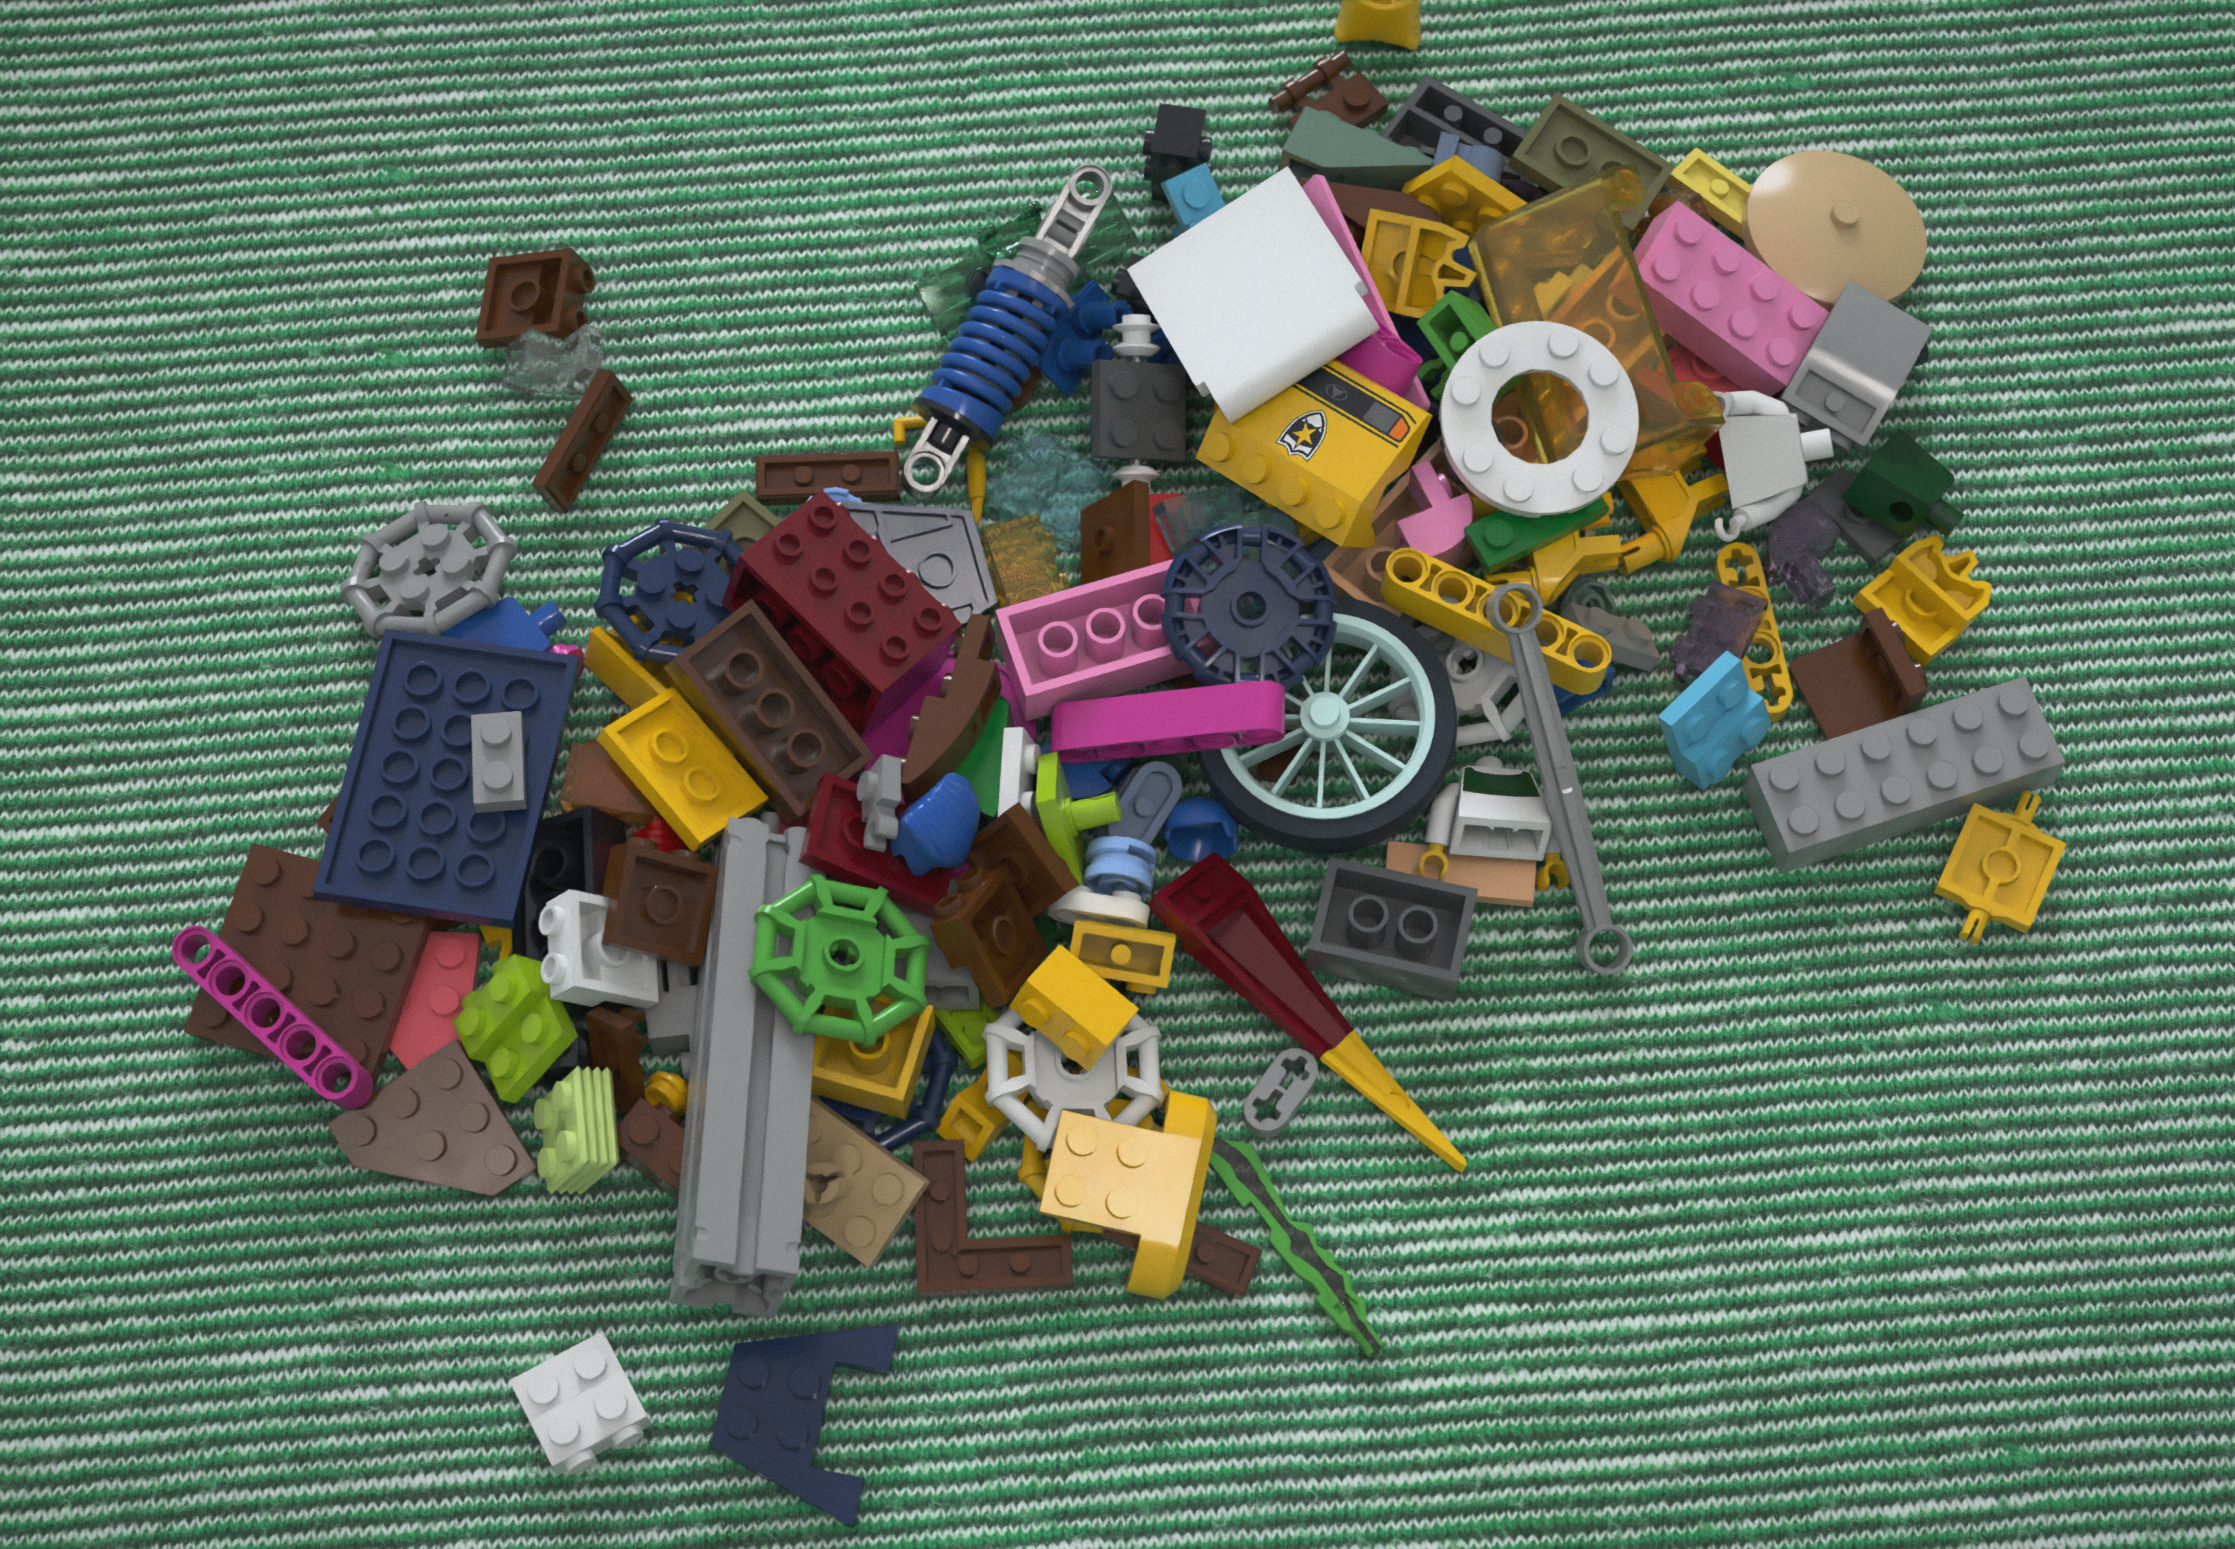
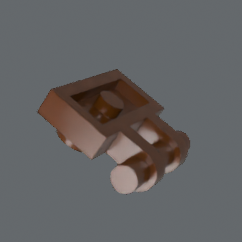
M1340 50L1330 58L1323 56L1312 64L1311 71L1299 79L1290 78L1280 85L1278 93L1268 99L1270 107L1277 114L1288 107H1291L1297 113L1288 119V130L1292 132L1305 106L1318 111L1332 112L1342 121L1363 129L1388 113L1389 102L1361 72H1358L1348 80H1345L1340 75L1342 71L1351 66V60L1343 50ZM1323 85L1328 93L1313 102L1307 95Z

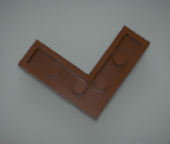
M964 1140L912 1142L913 1169L931 1181L914 1206L918 1297L1073 1290L1071 1234L968 1239Z

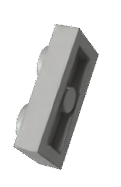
M1572 602L1559 615L1604 638L1611 647V661L1650 672L1661 659L1652 640L1650 629L1639 620L1624 619L1608 614L1597 607L1589 608Z
M522 712L471 715L473 804L476 813L527 809L524 720Z

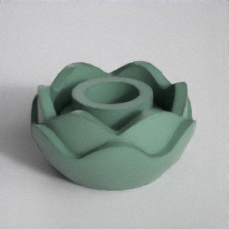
M1583 577L1573 581L1562 593L1559 601V614L1563 612L1570 602L1582 606L1586 605L1589 608L1597 607L1611 615H1614L1616 611V603L1612 598L1610 589L1604 583L1596 581L1594 577Z

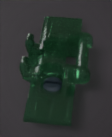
M1112 190L1095 221L1094 229L1074 261L1079 266L1080 272L1076 279L1069 281L1065 288V292L1070 297L1072 294L1079 293L1091 280L1087 273L1088 270L1140 244ZM1097 191L1085 197V199H1096L1100 196V192ZM1034 201L1024 206L1020 216L998 227L991 223L979 229L976 239L980 252L914 285L944 344L958 337V328L967 321V312L976 306L977 295L985 290V281L992 271L994 261L1004 258L1013 261L1019 252L1017 245L1023 236L1034 238L1043 220L1040 215L1042 207L1039 201Z

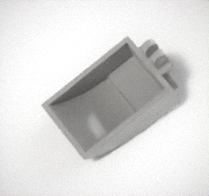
M1849 280L1778 400L1786 404L1790 413H1797L1800 433L1829 428L1833 447L1835 446L1848 453L1851 448L1859 452L1867 445L1923 349L1932 331V327Z

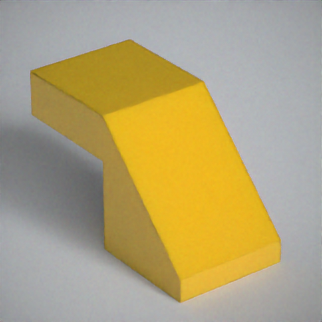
M1007 1049L1009 1080L1022 1075V1052ZM987 1066L977 1082L956 1095L940 1120L941 1125L935 1131L945 1140H964L965 1157L971 1162L977 1160L1011 1122L996 1106H989L984 1097L988 1091ZM1028 1091L1017 1096L1024 1105L1032 1097Z

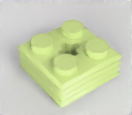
M577 1066L562 1081H557L553 1089L544 1098H539L534 1106V1124L537 1129H542L543 1147L538 1154L537 1169L539 1176L546 1178V1186L550 1194H553L556 1190L563 1194L567 1190L570 1195L575 1191L581 1195L619 1162L612 1072L608 1067L603 1071L596 1067L592 1071L587 1066L582 1071Z

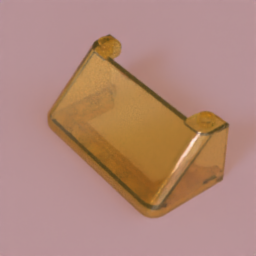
M1637 165L1614 166L1484 222L1470 237L1468 244L1469 253L1475 271L1478 273L1477 278L1491 320L1497 329L1527 321H1547L1567 325L1588 334L1600 342L1616 357L1624 368L1633 386L1638 404L1639 429L1633 454L1617 481L1671 476L1726 423L1713 391L1700 382H1677L1620 217V214L1634 211L1644 199V185ZM1534 372L1527 374L1514 386V390L1539 464H1551L1567 458L1580 447L1587 432L1586 408L1580 394L1566 380L1551 373Z

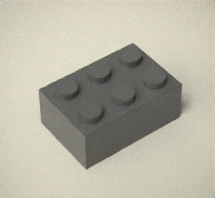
M1329 857L1308 948L1306 969L1453 1002L1478 889Z

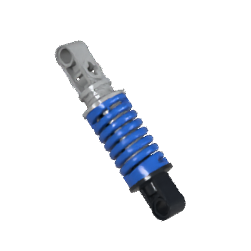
M1087 163L1077 167L1071 174L1058 199L1054 200L1034 238L1030 236H1023L1017 245L1019 252L1013 261L1005 258L994 261L992 271L985 281V290L977 295L976 306L967 312V321L959 326L958 337L951 340L949 352L940 359V368L931 375L932 386L923 389L919 397L914 399L911 405L913 410L928 424L906 460L901 473L902 487L911 497L926 500L936 496L942 489L966 445L981 451H991L995 444V436L1005 422L1002 414L1009 413L1013 408L1010 398L1020 396L1022 388L1019 383L1027 382L1031 377L1028 367L1036 366L1040 361L1037 352L1047 349L1048 339L1045 335L1054 334L1058 329V323L1053 317L1060 318L1071 312L1074 303L1065 292V288L1069 281H1074L1080 272L1079 266L1074 261L1094 229L1095 221L1112 190L1111 177L1100 165ZM1081 181H1090L1098 187L1100 196L1092 200L1085 199L1077 192L1076 184ZM917 464H928L935 470L937 481L931 485H920L913 479L911 469Z

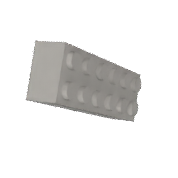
M2023 676L1750 766L1742 788L1780 874L1968 813L1974 803L1987 807L2020 796L2023 791L2032 792L2053 785L2065 764V760L2026 677Z

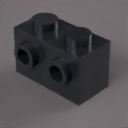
M1160 103L1155 129H1146L1143 144V156H1146L1144 181H1151L1152 200L1161 201L1170 206L1160 183L1200 164L1207 163L1212 174L1213 163L1209 162L1212 150V137H1207L1206 110Z

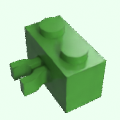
M1450 290L1416 322L1440 356L1423 364L1417 373L1421 379L1429 382L1439 373H1442L1440 383L1430 391L1433 397L1440 401L1446 382L1461 356L1476 341L1497 329L1479 302L1453 290ZM1527 374L1509 380L1498 390L1492 405L1497 403Z

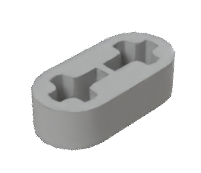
M1290 1048L1282 1051L1247 1096L1243 1109V1121L1246 1129L1252 1135L1259 1138L1278 1136L1287 1127L1311 1094L1317 1083L1318 1065L1315 1058L1308 1051L1301 1048ZM1298 1064L1303 1065V1076L1306 1080L1303 1081L1296 1078L1287 1090L1284 1089L1282 1085L1285 1082L1287 1072L1284 1067L1287 1066L1293 1069ZM1274 1096L1278 1098L1279 1101L1275 1107V1117L1277 1120L1267 1118L1263 1123L1257 1121L1258 1110L1255 1106L1258 1105L1261 1108H1265Z

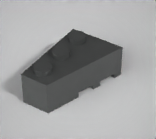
M1427 74L1381 134L1383 138L1401 146L1415 147L1433 159L1435 158L1441 131L1459 135V143L1469 146H1488L1503 155L1505 165L1500 185L1519 198L1532 182L1507 166L1528 132Z

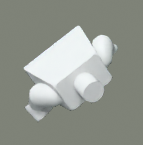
M1703 390L1698 393V397L1711 398L1713 406L1708 414H1698V417L1704 420L1717 421L1732 509L1738 508L1733 513V518L1729 520V534L1723 529V518H1717L1714 524L1717 536L1723 541L1730 542L1738 537L1740 530L1748 531L1778 518L1801 497L1802 485L1808 483L1809 480L1806 462L1834 457L1830 429L1826 428L1800 433L1797 413H1790L1784 402L1755 390L1725 393Z

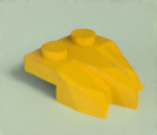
M1370 208L1361 256L1387 311L1421 318L1445 296V286L1469 287L1478 276V273L1453 260L1455 251L1465 248L1470 236L1444 223Z
M1938 534L1918 540L1894 558L1886 571L1858 592L1852 602L1864 614L1882 607L1888 619L1896 621L1900 626L1905 639L1904 648L1907 653L1923 667L1950 647L1989 605L1992 584L1986 581H1973L1968 577V574L1979 563L1972 549L1954 556H1945L1941 552L1944 543Z

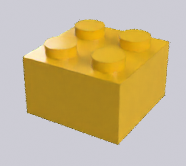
M883 993L870 1005L872 1015H876L895 1001ZM826 1005L823 1015L853 1020L851 1010ZM927 1005L921 1015H912L877 1038L875 1045L862 1048L858 1042L816 1035L811 1093L906 1119L935 1029L934 1006Z

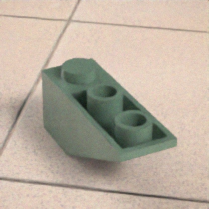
M1305 106L1282 148L1280 171L1288 166L1297 181L1299 178L1310 179L1313 175L1317 174L1323 175L1327 182L1382 190H1402L1404 183L1431 169L1434 159L1426 156L1424 152L1415 147H1404L1387 140L1372 129H1361L1344 122L1332 112L1318 111Z

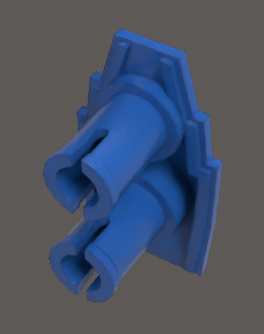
M1090 280L1077 295H1071L1070 298L1074 303L1071 312L1060 318L1054 317L1058 323V329L1054 334L1045 335L1048 339V347L1042 352H1037L1040 361L1036 367L1065 397L1071 396L1087 369L1091 368L1092 361L1113 359L1111 345L1106 344L1107 341L1105 339H1100L1103 330H1114L1113 325L1122 323L1123 315L1133 314L1132 307L1130 305L1126 306V301H1109L1110 297L1094 280Z

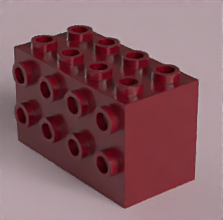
M820 490L739 555L721 602L731 613H734L750 599H753L860 738L941 670L957 633L963 625L957 620L955 613L947 604L938 601L921 585L919 578L914 572L908 568H903L886 552L883 543L877 537L868 534L851 518L846 507L838 501H833L823 490Z

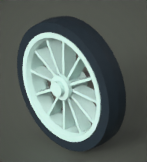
M1336 596L1338 605L1333 606V621L1338 623L1333 642L1356 646L1368 651V653L1339 695L1330 692L1331 646L1326 656L1324 692L1314 694L1304 675V681L1298 685L1306 699L1304 703L1285 692V708L1296 715L1285 714V729L1294 731L1285 734L1283 740L1264 744L1241 756H1238L1235 747L1196 751L1199 765L1210 789L1217 800L1224 805L1239 824L1268 842L1300 852L1317 854L1349 852L1369 847L1400 832L1412 823L1434 799L1450 767L1456 746L1457 712L1453 691L1444 666L1430 644L1410 624L1384 608L1366 601ZM1299 604L1298 618L1313 619V607L1309 606V604ZM1263 611L1255 614L1248 620H1258L1262 617ZM1288 640L1279 650L1291 660L1294 656L1290 648L1295 647V645ZM1378 657L1391 666L1402 678L1398 682L1347 705V701ZM1257 659L1251 662L1240 661V672L1254 673L1257 669ZM1410 692L1417 708L1419 721L1355 717ZM1354 733L1418 736L1412 756L1405 765ZM1306 741L1271 791H1268L1259 784L1246 770ZM1342 743L1395 774L1397 777L1383 790L1370 797ZM1315 750L1316 757L1320 760L1317 807L1303 806L1280 798L1311 752ZM1334 754H1336L1361 801L1341 807L1323 808L1325 761L1331 760Z

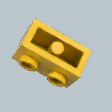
M1075 917L1070 953L1105 981L1106 978L1126 981L1125 989L1155 994L1156 987L1168 988L1176 935L1174 933Z
M1061 944L1025 981L1009 1006L1021 1016L1025 1023L1040 1031L1056 1044L1069 1059L1079 1063L1088 1072L1122 1035L1139 1011L1138 1007Z

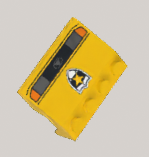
M1334 358L1232 424H1230L1219 407L1210 422L1195 458L1341 547L1373 548L1376 536L1371 519L1382 494L1389 483L1409 469L1433 415Z

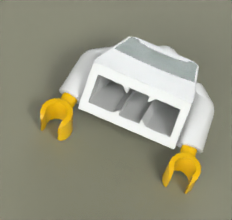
M1485 756L1480 758L1474 766L1468 765L1462 768L1459 782L1449 783L1433 801L1425 837V843L1429 844V849L1420 858L1416 868V876L1423 877L1424 865L1434 864L1440 870L1438 880H1444L1449 868V861L1443 854L1445 846L1449 847L1450 854L1543 861L1545 854L1546 865L1536 874V888L1540 892H1544L1549 888L1550 878L1548 872L1557 877L1559 892L1570 882L1565 864L1560 860L1561 851L1545 793L1539 790L1533 774L1529 771L1504 768L1499 758Z

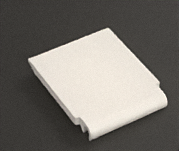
M1288 166L1127 269L1194 385L1203 398L1210 393L1212 394L1230 424L1380 330L1378 323L1361 298L1369 293V291Z

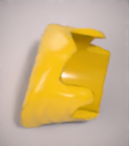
M1342 0L1334 31L1337 42L1354 40L1367 42L1371 40L1375 42L1383 41L1385 44L1389 43L1406 47L1410 50H1416L1421 43L1420 0Z

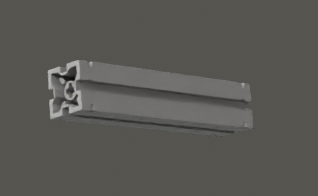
M765 812L760 816V820L749 817L741 819L730 817L721 836L720 848L715 849L709 863L718 866L719 870L702 965L699 966L672 1268L674 1279L671 1283L670 1303L712 1309L714 1303L733 1305V1313L774 1319L783 1303L784 1292H789L799 1275L800 1255L797 1253V1250L801 1243L815 1034L803 1032L799 1036L792 1032L793 1025L760 986L751 984L748 970L753 966L757 928L754 914L760 905H770L805 883L809 875L821 874L826 879V873L798 862L807 828L799 826L790 827L784 831V835L779 834L780 816L773 812ZM809 904L792 916L799 921L805 918L808 921L815 916L816 910L814 906ZM777 934L774 958L789 957L791 939ZM792 976L781 978L804 1006L808 998L798 993L795 988L794 978Z

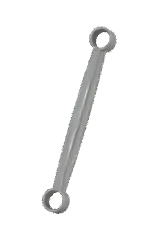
M1524 583L1505 584L1496 588L1489 596L1486 613L1491 625L1496 630L1507 634L1521 702L1545 797L1565 868L1584 925V930L1580 933L1576 942V954L1580 963L1586 969L1601 974H1615L1623 970L1630 962L1633 945L1628 933L1621 927L1613 925L1611 921L1598 856L1555 693L1534 629L1542 617L1543 603L1540 595L1533 587ZM1510 591L1522 593L1530 605L1527 621L1518 628L1508 626L1502 620L1499 613L1500 601ZM1600 931L1613 932L1619 942L1617 958L1606 967L1597 965L1589 954L1590 942Z

